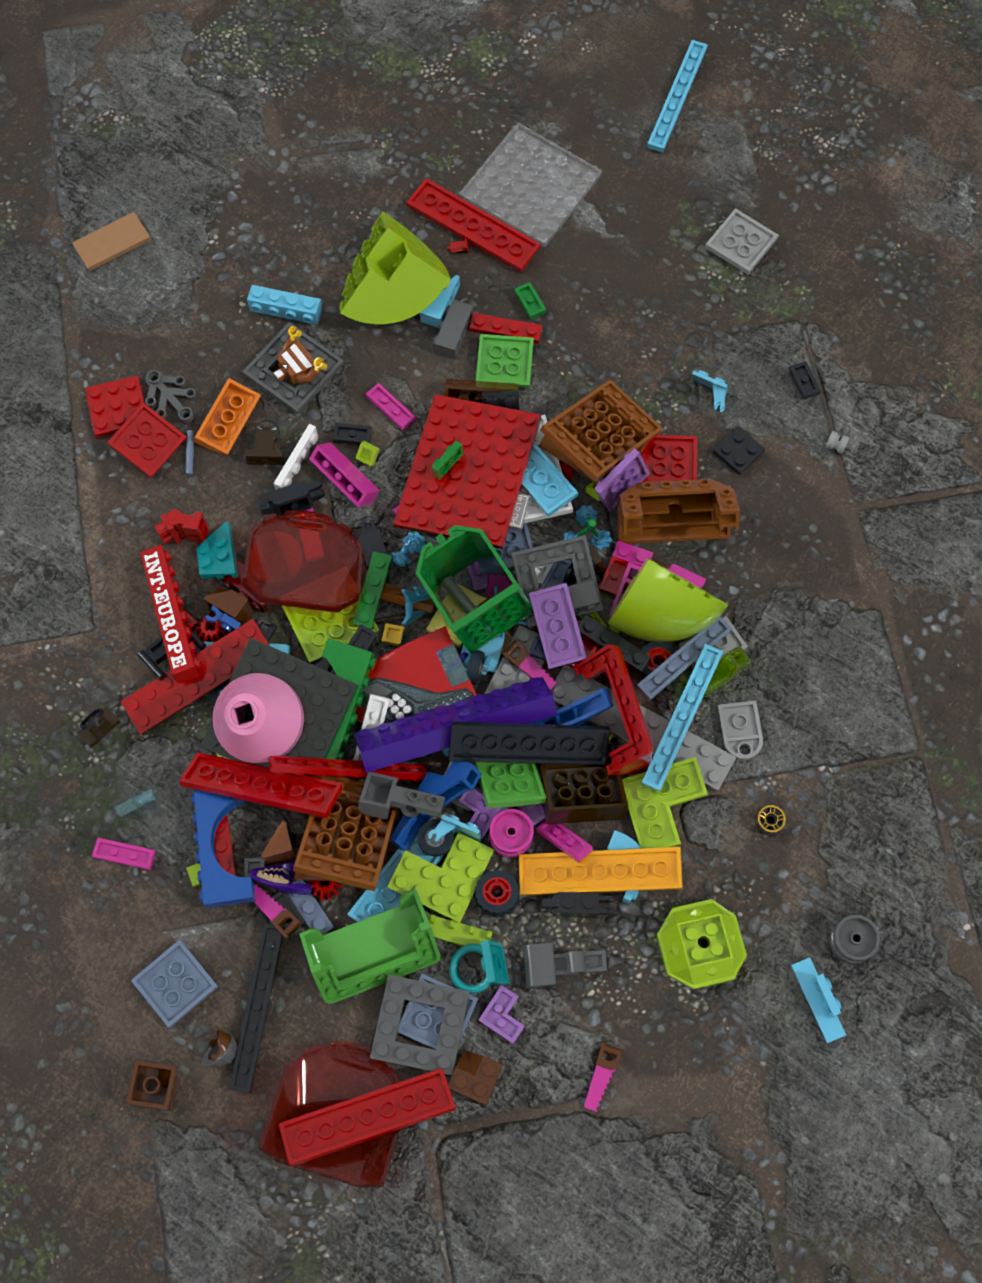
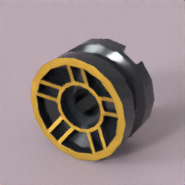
M765 806L756 816V827L764 835H776L785 825V814L777 806ZM770 817L773 818L772 824L768 823L767 819H769Z

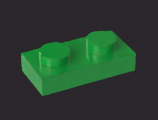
M530 282L514 289L515 295L530 320L546 313L544 304Z
M455 441L453 445L447 447L445 453L440 458L434 461L432 466L433 474L439 480L464 454L461 443Z

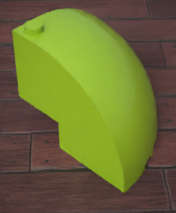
M382 211L371 228L370 239L364 240L362 244V254L358 253L352 264L354 266L352 269L353 273H349L347 276L346 286L342 292L344 301L340 302L341 314L353 320L369 324L396 323L415 316L426 309L443 289H447L451 279L441 260L419 238Z
M646 558L636 577H633L609 617L607 624L610 625L608 628L617 634L621 631L640 640L674 642L690 638L709 627L724 613L728 604Z

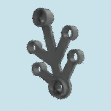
M149 371L145 378L146 383L149 385L145 404L151 409L156 407L155 394L158 388L161 395L156 413H164L161 417L165 420L167 419L166 406L168 400L178 411L180 420L183 423H190L194 418L192 409L183 407L175 396H183L188 400H194L197 397L195 389H179L186 385L183 376H163L160 371ZM164 383L175 384L178 388H167Z

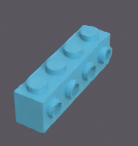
M256 285L251 286L247 298L249 309L252 312L314 325L319 324L323 311L321 299Z

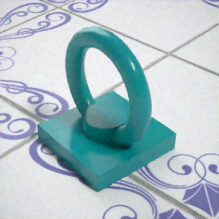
M486 940L482 941L481 945L467 944L459 948L451 959L449 967L450 977L458 989L475 994L484 991L490 984L500 986L510 984L502 943ZM469 952H477L483 955L481 965L486 977L477 985L465 984L458 975V963Z

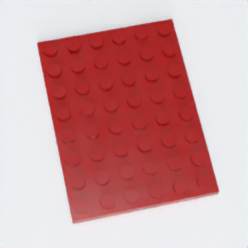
M435 394L393 523L394 527L435 536L442 533L445 538L450 536L447 530L455 525L482 529L494 548L503 549L540 425L541 414ZM455 441H458L462 444L464 454L439 480L433 474V463L445 453L449 445H453Z

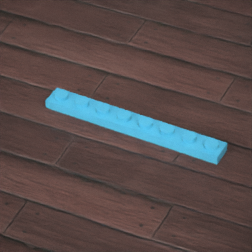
M695 40L691 41L648 141L647 148L664 152L706 53L708 44Z
M705 644L642 780V785L658 792L661 791L722 657V650Z

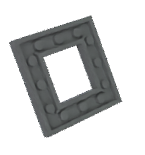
M288 322L242 373L285 406L299 414L344 365V360L301 331L302 336L295 338V340L301 342L314 360L317 357L324 359L322 363L327 364V368L325 370L320 369V373L312 382L300 383L296 388L284 380L278 382L270 370L278 363V355L286 339L290 337L288 330L294 325Z
M586 535L511 553L518 584L530 603L529 593L540 590L535 567L572 559L577 584L594 580L600 603L596 604L597 608L586 610L585 608L578 609V613L575 614L576 617L603 611ZM533 613L526 618L529 628L537 626Z
M388 975L370 1059L430 1072L443 1068L445 1075L452 1076L470 991ZM404 1001L445 1009L436 1050L396 1042Z

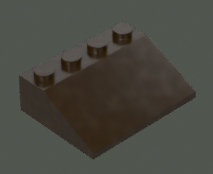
M613 757L606 758L605 765L539 763L540 779L546 795V802L543 803L546 824L624 820L628 809V802L621 775H608L606 766L611 764Z

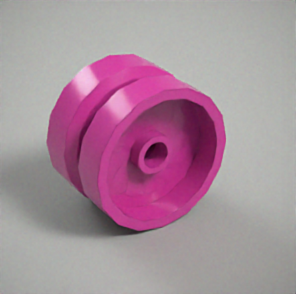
M506 809L499 812L492 819L489 829V842L494 851L503 857L516 858L519 857V854H524L530 848L534 835L530 817L517 809Z

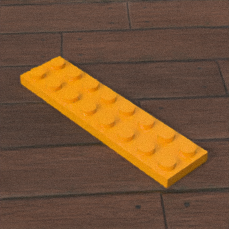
M681 847L592 851L579 863L564 852L519 854L520 895L558 894V892L601 893L683 889Z

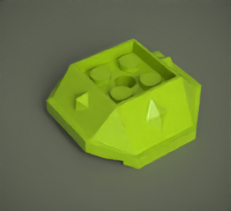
M713 899L672 908L656 935L667 976L693 990L733 981L747 957L736 915ZM705 939L708 942V947L701 948L698 945V940Z

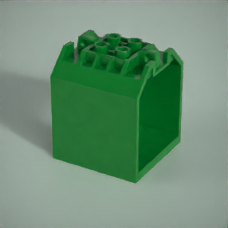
M455 525L447 530L450 534L447 540L441 533L435 537L439 545L433 546L429 542L422 547L416 575L453 633L472 654L474 650L480 649L533 614L534 611L521 587L483 530ZM481 557L495 558L512 582V585L455 622L439 597L441 582L448 576H455Z

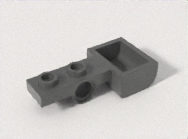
M368 772L358 805L361 813L387 819L390 808L393 806L401 808L402 813L408 817H416L419 813L436 817L441 816L445 797L397 786L398 778Z
M553 943L523 946L526 989L556 987V976L607 972L605 950L570 951L563 954H554Z

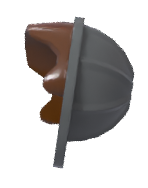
M220 1029L216 1030L218 1037L210 1040V1047L202 1058L201 1064L204 1068H209L213 1065L221 1067L232 1062L237 1053V1044L231 1033H226Z

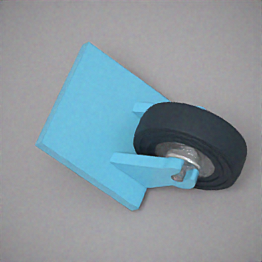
M501 635L480 649L474 650L472 654L463 645L461 653H468L462 664L464 665L463 671H467L466 681L470 680L472 685H477L481 675L486 676L488 671L496 672L504 643V638H501Z
M451 814L448 816L442 815V820H430L424 823L417 834V842L420 849L425 854L433 857L446 854L453 845V835L458 832L478 842L482 840L478 826L470 822L464 824L459 821L458 817Z

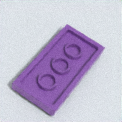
M567 583L529 593L548 668L551 669L586 659L587 656Z

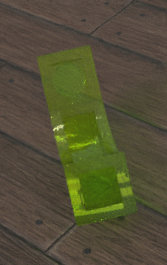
M741 646L727 652L720 659L704 697L730 682L752 662ZM688 680L684 681V683L682 684L684 689L688 683Z

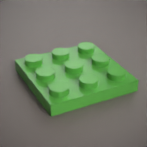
M480 334L476 381L519 384V388L530 389L534 338Z
M474 762L475 767L482 773L479 783L487 809L543 804L546 802V795L535 763Z

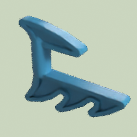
M414 586L415 592L402 589L406 601L405 619L402 621V625H409L424 615L425 612L420 610L413 612V604L431 598L425 587L422 590Z

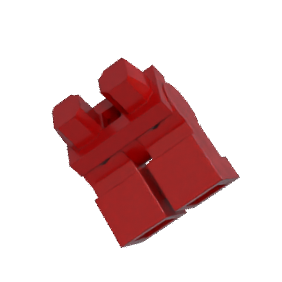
M171 510L167 516L166 514L161 515L162 522L154 526L165 545L173 540L178 544L184 538H188L189 542L201 544L207 539L209 526L201 512H195L194 516L182 514L179 510Z

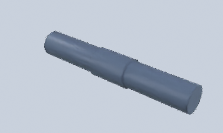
M188 430L185 475L193 476L194 431Z

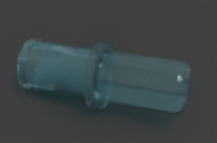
M148 789L135 797L134 795L131 796V799L116 806V811L122 817L136 809L140 810L141 806L156 800L152 790Z

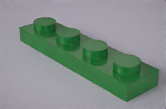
M373 551L353 625L360 626L362 624L370 630L373 629L392 556Z

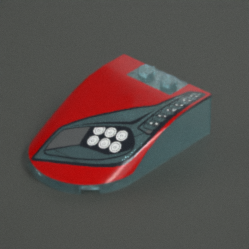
M446 626L376 658L375 667L373 670L370 669L368 675L370 677L369 685L367 688H364L362 693L364 696L361 707L357 708L355 714L358 715L357 719L362 724L370 693L390 699L384 723H391L402 717L414 716L419 712H427L439 706H447L456 701L467 700L476 696L477 694Z

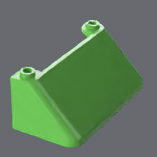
M416 889L403 893L399 898L400 906L325 935H322L320 930L313 928L299 934L311 973L326 1003H336L387 983L388 975L403 977L439 961L440 953Z

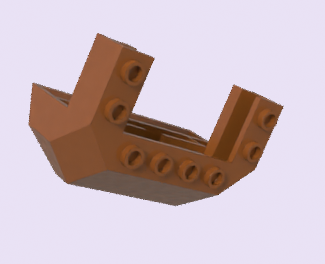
M713 479L636 483L619 496L617 505L618 541L626 544L730 539L731 527L739 530L740 508L733 488Z

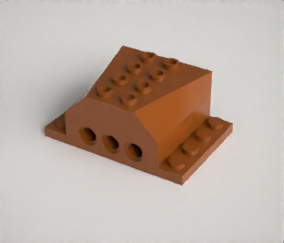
M609 380L544 424L540 430L544 437L539 447L597 484L601 479H605L610 470L623 460L626 453L631 452L635 448L641 454L649 441L660 434L663 428L612 380Z
M324 775L322 779L342 783L343 789L327 818L310 815L294 864V879L335 881L375 891L387 852L397 807L391 806L387 819L365 815L358 809L365 782Z

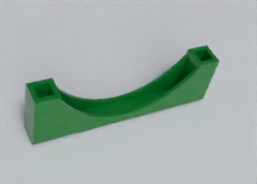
M328 638L322 657L328 660L337 676L358 685L326 756V759L343 760L345 752H343L344 746L349 743L351 733H349L351 725L354 726L358 715L355 713L357 708L361 707L364 696L362 693L364 688H367L369 685L370 677L368 675L370 669H374L377 659L374 658L375 654L370 651Z

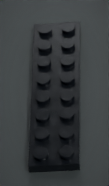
M452 721L448 759L449 761L605 765L611 729L609 726Z

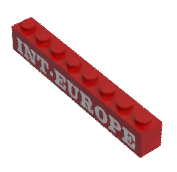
M162 544L141 551L172 676L178 684L199 677L201 664L198 657L194 655L197 649L194 642L190 640V637L193 635L189 625H186L188 616L181 607L184 606L181 595H178L177 592L180 591L177 580H174L173 577L176 576L173 565H170V561H172L170 552L168 550L165 551Z

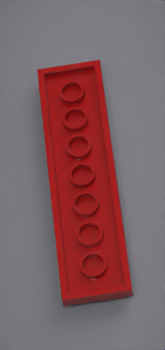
M427 178L406 202L407 207L465 240L466 237L469 243L519 272L524 270L541 248V244Z
M251 619L237 630L235 629L195 654V657H198L201 664L199 677L178 684L170 670L165 673V679L159 680L157 678L120 701L141 735L229 681L249 638L270 646L255 620Z
M199 752L196 753L179 780L180 786L322 818L328 817L343 789L342 783L306 775H296L294 773L276 774L271 772L269 767Z
M443 1068L278 1124L289 1165L292 1167L456 1110Z

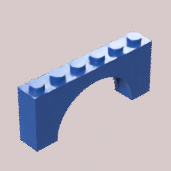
M194 789V794H191V801L196 810V813H193L194 825H197V832L194 833L195 843L199 845V851L196 852V860L200 864L201 871H198L199 884L202 883V891L199 892L200 902L207 909L256 902L252 878L234 876L225 871L219 865L214 850V839L219 823L231 810L241 805H246V800Z

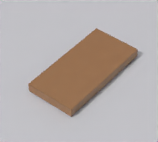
M132 212L72 242L88 271H91L151 241V238L135 212Z

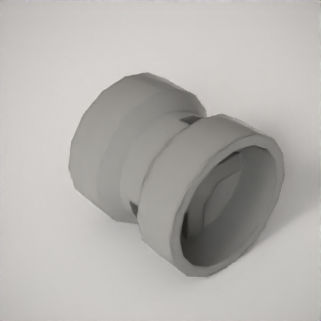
M832 431L825 448L835 449L838 453L843 454L850 437L840 436L837 432Z

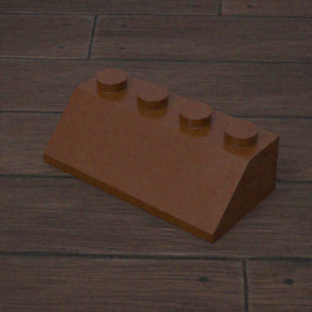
M446 379L444 396L482 403V391L518 390L519 384Z

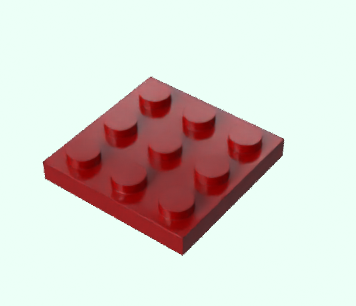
M138 375L85 388L96 438L115 434L143 402L145 403Z
M143 402L111 437L107 444L149 478H152L187 439V436Z
M658 434L649 441L641 453L650 473L641 483L697 480V436Z

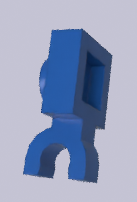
M214 605L210 610L215 613V617L206 615L204 618L208 622L218 621L221 624L220 627L229 633L235 629L237 630L241 624L227 614L221 613Z

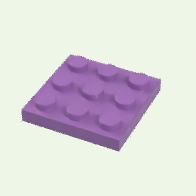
M634 448L631 452L626 453L623 460L618 465H615L610 470L608 476L605 479H601L596 485L595 491L610 513L617 508L620 494L636 483H641L650 474L640 452Z

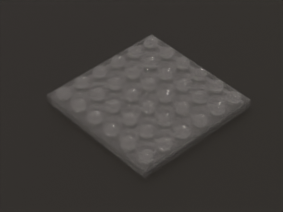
M517 122L461 190L459 197L540 243L541 246L546 247L596 184L603 171Z

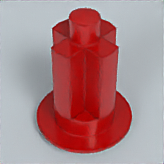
M465 237L463 241L451 242L450 246H447V250H451L452 253L467 250L469 253L467 238Z

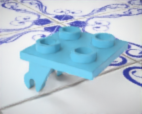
M702 370L698 372L693 371V381L713 389L714 409L716 411L718 406H720V413L725 410V397L728 392V386L725 384L726 381L718 377L715 379L708 377L709 374Z

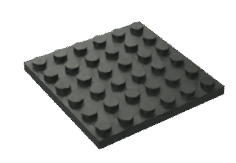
M249 638L229 683L247 674L262 673L277 677L290 685L302 703L304 725L296 745L284 756L326 759L358 685L260 641ZM252 708L246 713V723L254 719ZM212 719L200 745L201 747L230 760L269 767L268 763L246 762L229 754L221 746L215 735ZM304 774L306 776L317 778V776L313 774Z

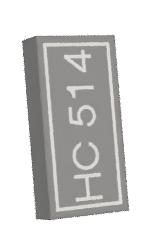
M519 494L509 529L522 531L530 501L529 495Z

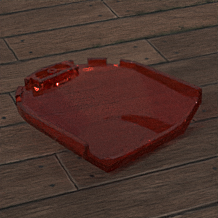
M289 510L285 511V515L277 516L275 513L263 518L261 524L255 525L249 534L242 586L260 603L337 613L359 601L363 558L361 543L359 539H355L352 536L353 531L343 523L338 525L332 522V517L321 513Z
M334 1041L331 1044L311 1047L304 1051L303 1055L295 1061L293 1060L284 1072L258 1149L276 1162L290 1166L278 1123L399 1083L400 1081L392 1067L389 1068L383 1061L370 1059L372 1050L360 1044ZM400 1129L292 1167L359 1188L383 1187Z

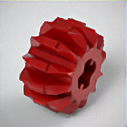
M202 616V622L197 621L196 623L198 628L195 629V632L199 634L198 637L203 642H215L227 635L225 630L220 627L221 624L218 621L208 622Z
M308 880L312 884L310 886L312 891H314L313 896L316 898L320 895L321 901H324L325 896L331 901V894L338 896L339 893L336 889L343 888L339 882L325 881L330 884L327 887L322 885V880Z

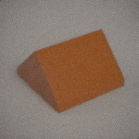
M283 821L261 855L268 866L297 858L291 832Z

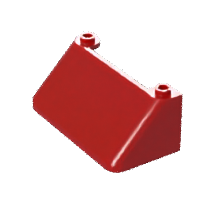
M606 645L573 667L576 675H585V680H592L605 672L607 679L610 681L630 741L609 753L610 757L613 758L611 764L606 766L608 775L640 774L648 770L652 761V741L622 652L617 645Z

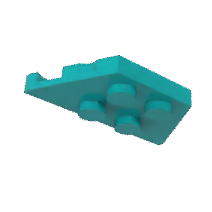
M227 521L196 548L199 574L203 579L224 578V575H231L233 578L239 577L232 529Z

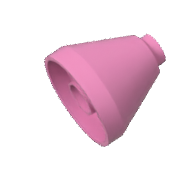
M262 673L247 674L229 683L218 696L213 710V728L221 746L235 758L251 763H268L269 756L286 755L296 745L304 725L302 703L294 689L283 680ZM252 708L254 719L246 723V713Z

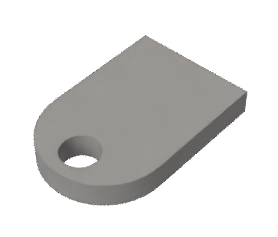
M756 700L717 705L725 751L741 761L754 758L760 752L763 745ZM747 746L750 753L747 755L742 754L739 751V747Z

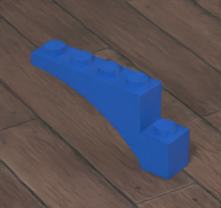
M602 688L574 703L557 709V715L528 724L581 725L614 705L607 688Z
M453 761L445 776L427 772L417 791L445 797L444 807L461 794L469 790L473 791L482 773L472 763ZM419 813L416 817L403 815L389 840L400 850H407L421 826L428 822L432 816Z

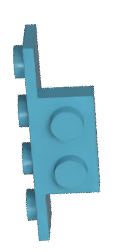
M811 958L791 965L826 1043L846 1036L837 1016L841 1014V1004L838 998L834 997L831 992L832 985L827 977L825 978L823 974L818 975Z

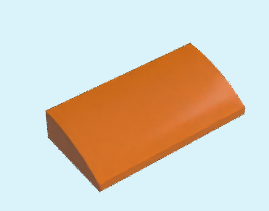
M228 378L198 430L194 443L214 452L228 455L261 395Z

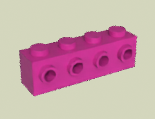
M331 442L317 445L309 458L358 508L371 505L380 490Z

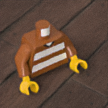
M291 326L288 330L290 337L286 339L277 358L280 369L275 371L273 375L278 382L287 377L292 384L310 383L320 373V369L325 370L327 368V364L322 363L324 359L320 357L314 360L301 342L295 340V338L302 336L300 330H297L296 334L294 333L297 328L295 326Z

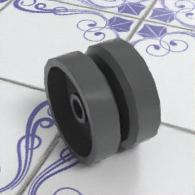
M850 915L843 918L832 929L829 937L830 948L840 961L847 964H860L872 957L878 950L880 932L869 918L862 915Z

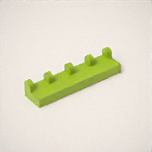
M426 914L435 939L460 946L467 944L481 945L482 941H491L493 931H486L475 926L437 917L433 914Z

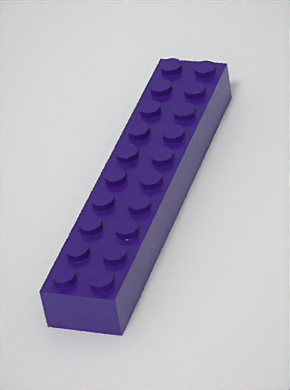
M535 677L523 683L512 684L510 687L495 689L487 694H479L467 700H459L447 706H439L434 710L419 712L414 716L402 717L391 723H382L371 729H363L354 733L365 771L368 773L449 748L452 721L528 724L555 716L557 711L554 696L544 678Z

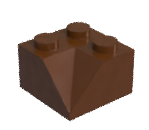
M218 588L203 598L210 613L215 615L210 610L214 605L221 613H225L240 622V626L247 623L254 614L248 596L242 592L237 593L233 590L227 589L225 591Z
M464 1050L448 1084L449 1089L452 1092L487 1106L503 1064Z
M135 1060L126 1104L172 1112L177 1092V1066Z

